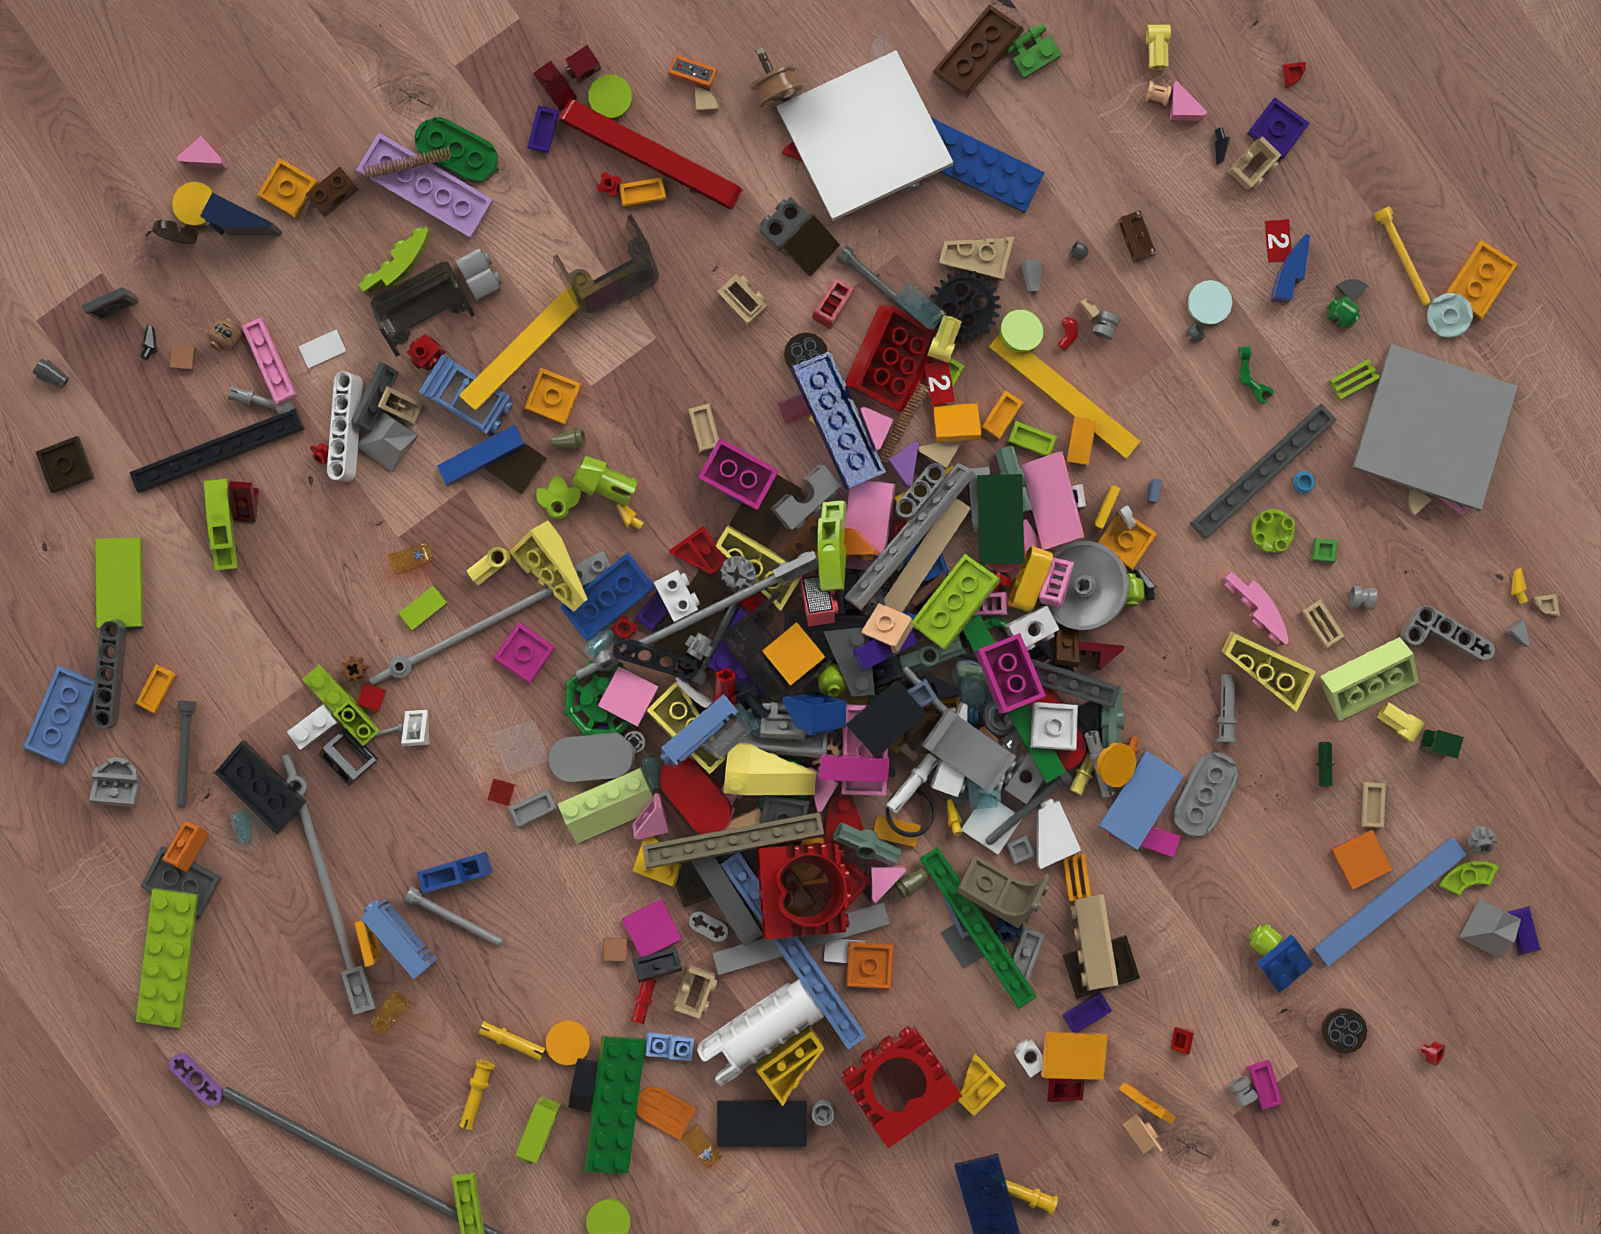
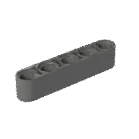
M118 619L106 621L100 628L92 709V723L97 729H107L114 726L119 717L127 627L123 621ZM112 624L117 627L118 632L115 636L110 633V626ZM110 646L115 650L113 658L108 655V648ZM107 669L113 672L112 680L106 677L105 672ZM105 691H108L111 695L110 702H107L103 697ZM103 713H106L109 717L108 724L101 720Z
M710 857L691 861L741 943L747 946L763 936V931L731 879L720 865L721 863L718 858Z

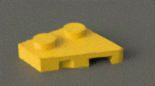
M655 836L644 838L633 872L667 885L675 886L682 864L678 863L646 869L642 846L659 843Z
M976 1053L972 1055L960 1090L963 1097L958 1099L973 1116L1006 1086Z

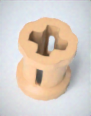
M1150 81L1145 101L1153 100L1161 102L1163 106H1167L1172 87L1158 86Z

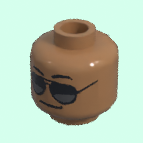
M229 318L216 320L207 334L211 341L209 343L210 346L219 352L221 350L231 351L241 337L240 326Z

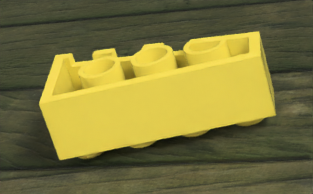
M729 525L716 544V547L727 558L741 556L752 563L756 572L754 584L774 575L773 570L778 568L780 564L789 562ZM801 577L784 585L778 582L761 592L781 611Z
M1230 632L1221 650L1232 661L1297 712L1316 671L1234 632Z
M677 681L646 711L671 738L676 736L699 716L692 700ZM713 736L690 755L708 775L726 759L724 754L718 757L709 750L716 744Z

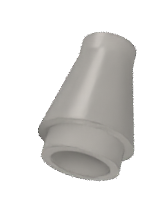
M1040 259L1023 260L1021 269L1027 285V292L1041 290L1043 264H1041Z

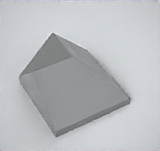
M381 411L371 432L366 431L359 441L358 449L393 472L418 435Z
M1479 898L1459 938L1501 959L1514 944L1521 919Z

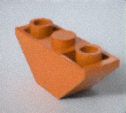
M845 528L844 546L847 549L846 561H851V557H859V560L870 561L873 560V556H879V551L858 530ZM817 544L816 547L812 550V551H814V553L817 555V557H818V544Z

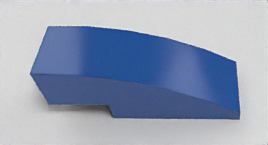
M1305 234L1297 242L1284 260L1277 274L1270 301L1289 303L1293 299L1295 282L1300 283L1305 278L1310 240L1309 234Z
M487 851L417 872L423 894L493 873Z

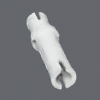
M927 754L917 768H913L912 774L886 806L892 812L898 814L922 782L925 783L927 781V776L939 761L931 754Z

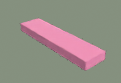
M260 317L241 326L275 404L278 406L298 397L264 319Z

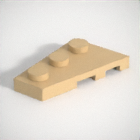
M1014 237L944 241L939 265L962 271L967 270L970 273L976 271L978 275H985V277L1003 281Z

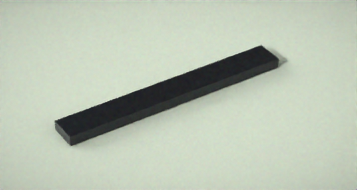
M294 408L284 414H278L129 473L137 493H142L305 429L297 409Z

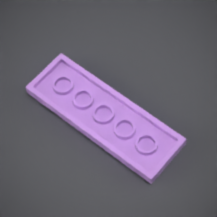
M378 133L356 171L367 177L364 166L367 172V166H370L372 173L371 165L374 167L376 164L379 171L378 163L382 169L381 163L385 167L386 161L389 168L388 161H390L392 166L391 161L394 160L396 167L395 159H397L399 165V158L402 162L403 157L406 163L405 157L409 161V156H411L413 162L412 155H414L416 160V154L383 134ZM430 163L429 165H422V167H412V169L409 168L408 170L405 168V171H395V173L384 174V176L381 174V176L370 178V180L470 239L494 202L493 199Z

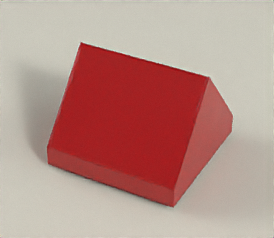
M1175 1027L1171 1049L1190 1055L1194 1030Z

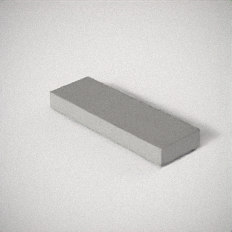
M1024 926L1012 959L1028 982L1045 934ZM1002 985L1001 990L1007 992L1004 986Z

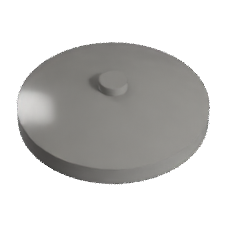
M1092 541L1073 542L1061 547L1053 554L1054 558L1074 562L1062 608L1043 604L1048 606L1053 618L1068 628L1082 631L1098 629L1113 621L1124 608L1129 595L1128 572L1119 556L1108 547ZM1055 567V570L1066 573L1067 569ZM1053 576V579L1063 581L1064 579L1061 577ZM1050 585L1051 588H1055V589H1059V590H1060V588H1061V587H1059V586Z

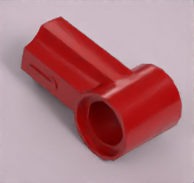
M724 668L716 672L714 702L724 694L736 708L735 673L730 669Z

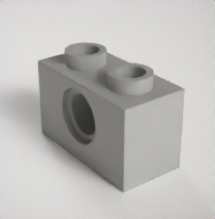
M1029 752L1025 755L1022 753L1015 764L1017 768L1013 773L1009 772L1003 781L1005 784L1003 789L1025 804L1029 802L1043 781ZM1024 770H1028L1031 774V779L1027 783H1022L1019 778L1020 773Z

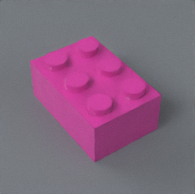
M719 438L698 479L758 511L779 470Z
M1021 633L974 651L999 714L1006 713L1046 696Z

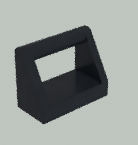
M845 569L844 590H835L838 615L859 614V609L844 598L857 583L856 569Z
M346 728L328 742L319 753V756L349 787L378 760L366 745L362 746ZM344 737L368 760L357 771L334 748Z

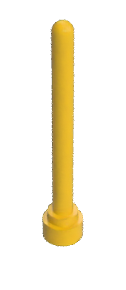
M1388 206L1374 213L1377 222L1380 221L1381 225L1384 224L1421 303L1424 306H1428L1431 300L1392 222L1394 219L1392 215L1394 213L1391 207Z

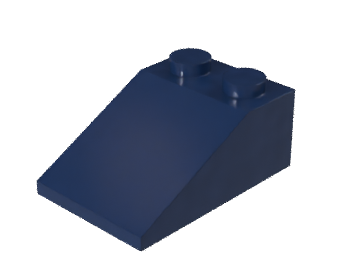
M213 192L200 215L206 221L205 225L220 235L226 232L230 235L280 236L282 233L272 222Z

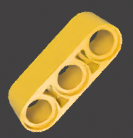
M1030 546L1027 549L1025 563L1020 566L1008 598V606L1028 613L1032 612L1052 563L1053 554L1051 552L1034 546Z

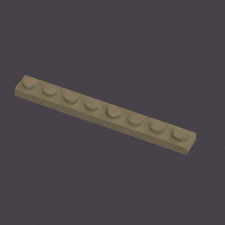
M819 812L643 845L642 848L646 869L822 837L824 836Z

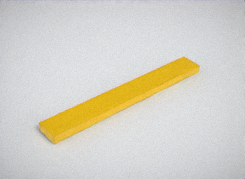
M582 272L459 397L476 412L599 289V286Z
M1000 334L989 346L993 352L1073 417L1096 420L1094 434L1123 458H1128L1141 442L1032 352H1014L1003 344Z

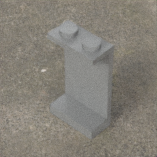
M948 708L922 744L926 749L990 794L993 790L997 791L1003 782L1001 778L1005 772L1009 773L1016 764L1014 759L1017 756L1007 751Z

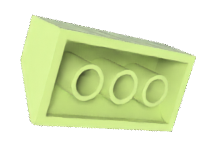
M1400 637L1320 676L1323 691L1339 721L1419 683L1414 654Z
M641 767L560 802L558 807L568 829L578 844L636 819L654 795Z

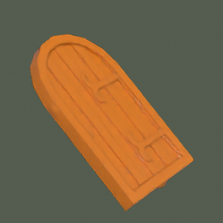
M656 1086L643 1089L639 1093L638 1115L647 1123L680 1140L697 1108L665 1089Z

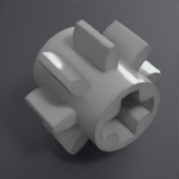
M699 632L696 637L690 635L685 645L689 646L687 652L702 660L703 656L709 657L714 649L710 646L712 640Z
M1484 826L1473 828L1470 832L1471 837L1466 838L1472 851H1477L1479 854L1491 852L1494 848L1493 843H1497L1495 833H1492L1491 828L1487 829Z

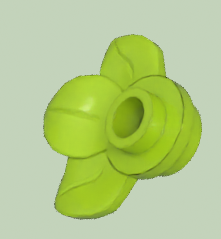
M559 475L552 479L548 489L538 488L536 492L538 503L547 508L549 516L556 520L565 518L569 513V509L578 504L581 496L580 489L575 486L568 488L566 482ZM556 505L562 506L560 513L555 512L554 508Z

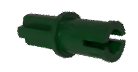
M1328 741L1319 742V763H1316V766H1319V786H1333L1332 766H1335V763H1332V743Z

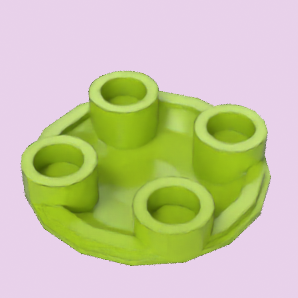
M1269 509L1262 511L1255 517L1251 526L1253 542L1259 549L1265 552L1277 553L1285 551L1294 539L1295 522L1287 513L1281 510Z

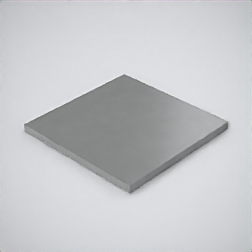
M1391 344L1386 354L1352 469L1480 511L1483 507L1518 386Z

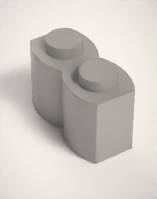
M479 248L456 260L478 302L502 290L500 284L503 282L497 271L492 272L489 266L492 264V261L487 252L482 253Z

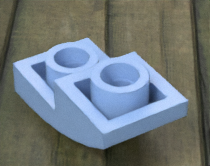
M647 1032L644 1055L691 1061L694 1038Z

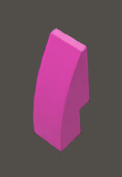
M822 754L819 779L861 782L888 781L890 758Z

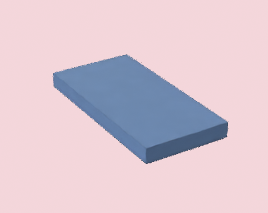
M57 665L23 748L66 765L93 702L95 680Z
M1145 751L1136 765L1132 778L1123 786L1099 824V827L1133 849L1138 850L1184 775L1148 751Z

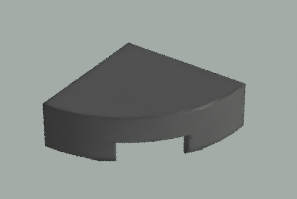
M1349 279L1335 287L1344 296L1353 301L1368 285L1360 280Z

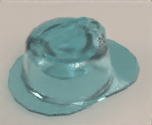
M963 660L955 665L952 671V678L955 686L960 690V697L969 707L981 709L984 706H988L989 702L994 701L979 663L973 660Z

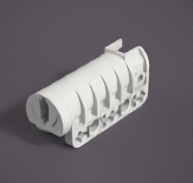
M798 979L792 984L787 983L703 1039L698 1044L697 1051L704 1062L721 1051L724 1053L729 1063L726 1064L727 1067L717 1073L715 1078L716 1082L722 1087L725 1083L742 1073L743 1069L752 1063H757L758 1059L762 1056L770 1054L774 1048L780 1044H785L786 1040L795 1034H800L801 1030L808 1025H813L824 1016L801 980Z

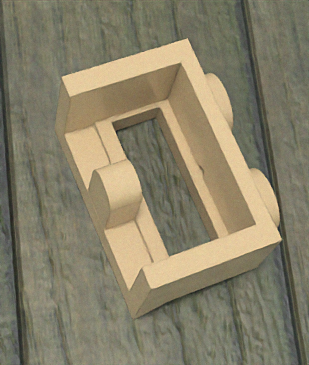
M1262 136L1254 141L1226 173L1231 175L1246 190L1252 187L1255 189L1263 182L1262 176L1266 171L1270 173L1279 164L1276 160L1281 154ZM1261 152L1267 160L1248 178L1242 170Z
M735 274L722 288L716 291L717 296L720 299L723 298L730 309L737 313L744 320L745 325L749 327L767 309V306L764 304L767 300L759 291L754 293L749 288L751 283L743 275L739 278ZM736 283L758 305L752 312L729 291Z
M688 964L673 1004L674 1010L700 1019L701 1013L705 1014L707 1011L709 992L713 993L717 984V980L714 979V973ZM696 975H699L706 979L694 1008L685 1003Z

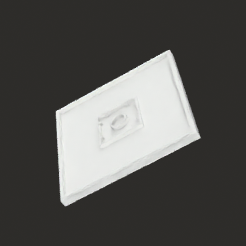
M896 50L777 106V110L832 221L953 165V160Z

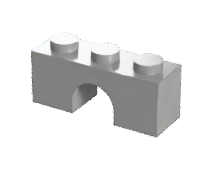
M819 464L803 478L809 487V496L805 501L797 502L792 495L785 494L770 508L787 529L793 530L795 528L796 530L806 522L804 519L810 513L813 515L818 512L822 507L821 503L826 499H832L838 493L837 489L841 484L825 465Z

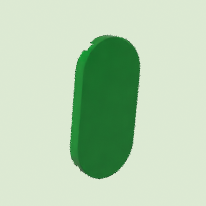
M433 117L432 119H427L418 126L415 132L416 147L422 156L423 153L426 156V152H428L430 157L429 152L431 151L433 155V150L437 156L436 150L438 149L440 154V148L444 154L443 148L447 152V147H449L450 160L439 161V163L436 161L434 164L469 182H484L491 178L498 168V154L489 141L445 118Z

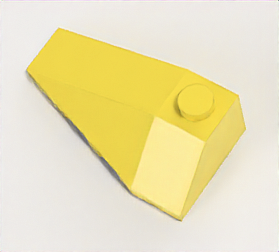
M549 521L530 530L509 551L526 573H533L539 578L538 583L551 588L554 596L573 612L588 600L563 540Z
M735 742L728 748L724 793L739 795H814L817 772L797 763L779 758L776 754L765 752L755 745Z

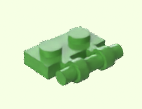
M1043 23L1037 27L1032 26L1029 28L1028 32L1018 37L1007 50V53H1011L1014 50L1018 53L1012 59V62L1023 79L1060 58L1062 55L1051 36L1042 40L1040 34L1047 31ZM1033 40L1035 45L1025 50L1023 45Z

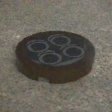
M157 220L152 228L154 234L177 243L194 244L198 237L195 229L184 225L182 228L178 226V223L169 220Z
M808 332L797 334L789 340L785 347V363L789 370L796 375L802 377L815 376L823 370L827 363V346L816 334Z
M1338 1008L1326 1015L1322 1022L1321 1033L1328 1047L1336 1052L1347 1054L1355 1052L1362 1047L1367 1038V1026L1365 1020L1357 1012L1348 1008Z

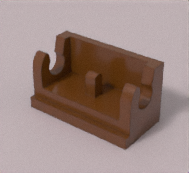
M1141 210L1122 216L1118 220L1133 262L1157 253L1143 220Z

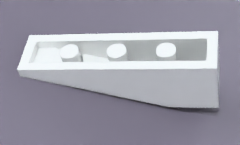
M960 702L956 714L967 722L968 705ZM940 758L930 786L958 797L959 792L963 793L967 781L964 780L965 775Z

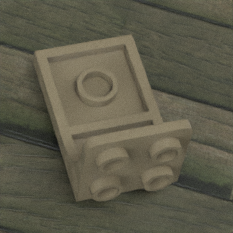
M974 855L956 892L1019 928L1023 922H1029L1033 912L1036 913L1042 904L1040 897L1046 894L1050 886L1047 883L1050 876L1045 874L1037 882H1024Z

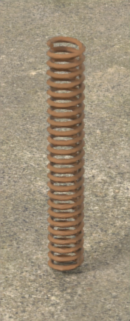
M447 147L446 152V149L443 148V154L440 148L439 154L437 149V156L434 150L433 155L430 151V157L428 152H426V156L423 153V158L419 154L420 161L417 154L416 160L414 155H412L413 162L411 156H409V161L405 157L406 163L402 157V162L400 158L398 159L399 165L397 159H395L396 167L394 160L391 161L392 166L390 161H388L389 168L386 161L385 167L381 163L382 169L378 163L379 171L376 164L374 167L371 165L372 173L370 166H367L368 172L364 166L365 175L370 179L371 177L374 178V176H381V174L384 176V174L395 173V171H405V168L408 170L409 168L412 169V167H422V165L436 163V161L439 163V161L450 160V150Z
M918 384L919 387H916L917 390H914V396H911L912 399H909L910 402H907L908 405L904 408L900 415L901 417L898 418V424H895L896 427H893L894 430H891V436H888L889 439H886L887 442H884L885 445H882L883 448L877 454L876 460L887 463L886 460H889L888 457H891L890 454H893L892 451H895L894 448L900 442L899 439L902 438L901 436L905 432L904 429H907L906 426H909L907 423H911L909 420H912L911 417H914L913 414H916L915 411H918L917 408H920L919 405L923 402L921 398L925 399L923 395H927L925 392L928 393L927 389H930L929 387Z

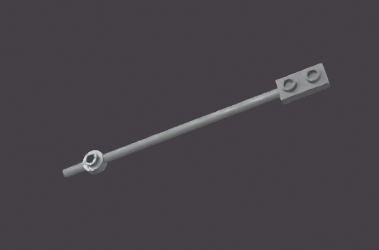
M602 551L574 565V569L582 587H584L608 569L611 564L605 552ZM547 587L409 658L406 656L394 657L390 661L388 669L369 678L372 686L392 676L397 678L407 677L412 672L413 665L554 594L553 590ZM400 662L404 665L402 671H398L396 668Z
M814 551L802 553L797 559L780 564L778 568L773 570L774 575L639 640V642L651 645L778 582L781 585L791 582L819 568L818 557ZM625 647L623 649H620V653H624V651L627 650L631 651L633 654L635 653L637 647H633V651L628 650L627 647ZM604 650L598 654L594 663L575 671L578 679H581L598 670L606 671L618 665L620 659L615 657L613 651Z
M291 754L284 755L282 758L289 777L286 781L293 788L294 784L298 782L301 788L297 792L304 798L308 791V782L304 777L297 775ZM305 803L299 810L346 962L347 970L341 971V975L353 1014L355 1015L374 1009L377 1006L364 964L360 966L355 964Z

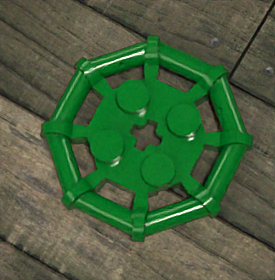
M590 660V661H588V664H586L584 667H586V666H588V665H590V664H592V663H594V662H593L592 660ZM619 661L617 666L606 670L613 672L611 678L598 677L597 671L592 673L593 679L584 687H581L578 683L585 677L578 679L575 674L572 678L566 680L565 707L562 712L583 734L582 736L602 733L622 734L632 725V723L623 720L618 726H615L613 721L618 716L599 707L597 703L599 701L598 696L604 695L618 667L620 666L627 670L623 666L624 663ZM575 690L581 692L579 706H574ZM583 711L589 717V723L586 725L576 713ZM595 722L608 723L609 729H594Z

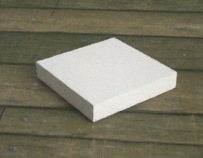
M1033 702L1030 748L1076 750L1078 705Z
M984 793L961 830L996 854H999L1020 821L994 844L988 845L986 838L1015 812Z

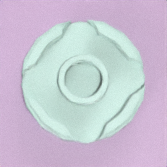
M1213 280L1203 281L1196 285L1189 293L1187 301L1188 311L1192 318L1204 325H1214L1223 321L1230 313L1232 307V297L1227 287Z
M1454 293L1438 296L1429 305L1427 311V322L1431 330L1439 336L1447 338L1457 337L1469 328L1473 319V311L1469 301L1461 295Z

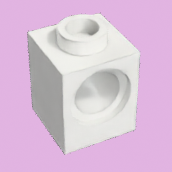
M1027 1039L1016 1045L1017 1049L1013 1052L1031 1078L1042 1070L1043 1055L1032 1039L1030 1041H1027ZM1028 1051H1033L1036 1054L1035 1059L1031 1062L1024 1060V1055Z

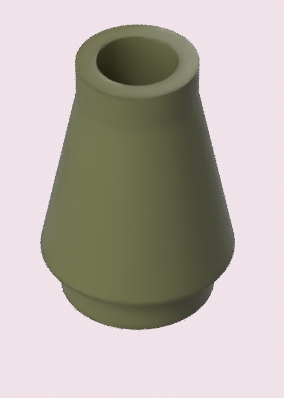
M574 428L551 437L554 449L580 450L581 447L586 445L583 429L578 430Z
M921 868L918 871L900 877L894 884L900 895L906 898L907 896L911 897L924 882L929 880V877Z

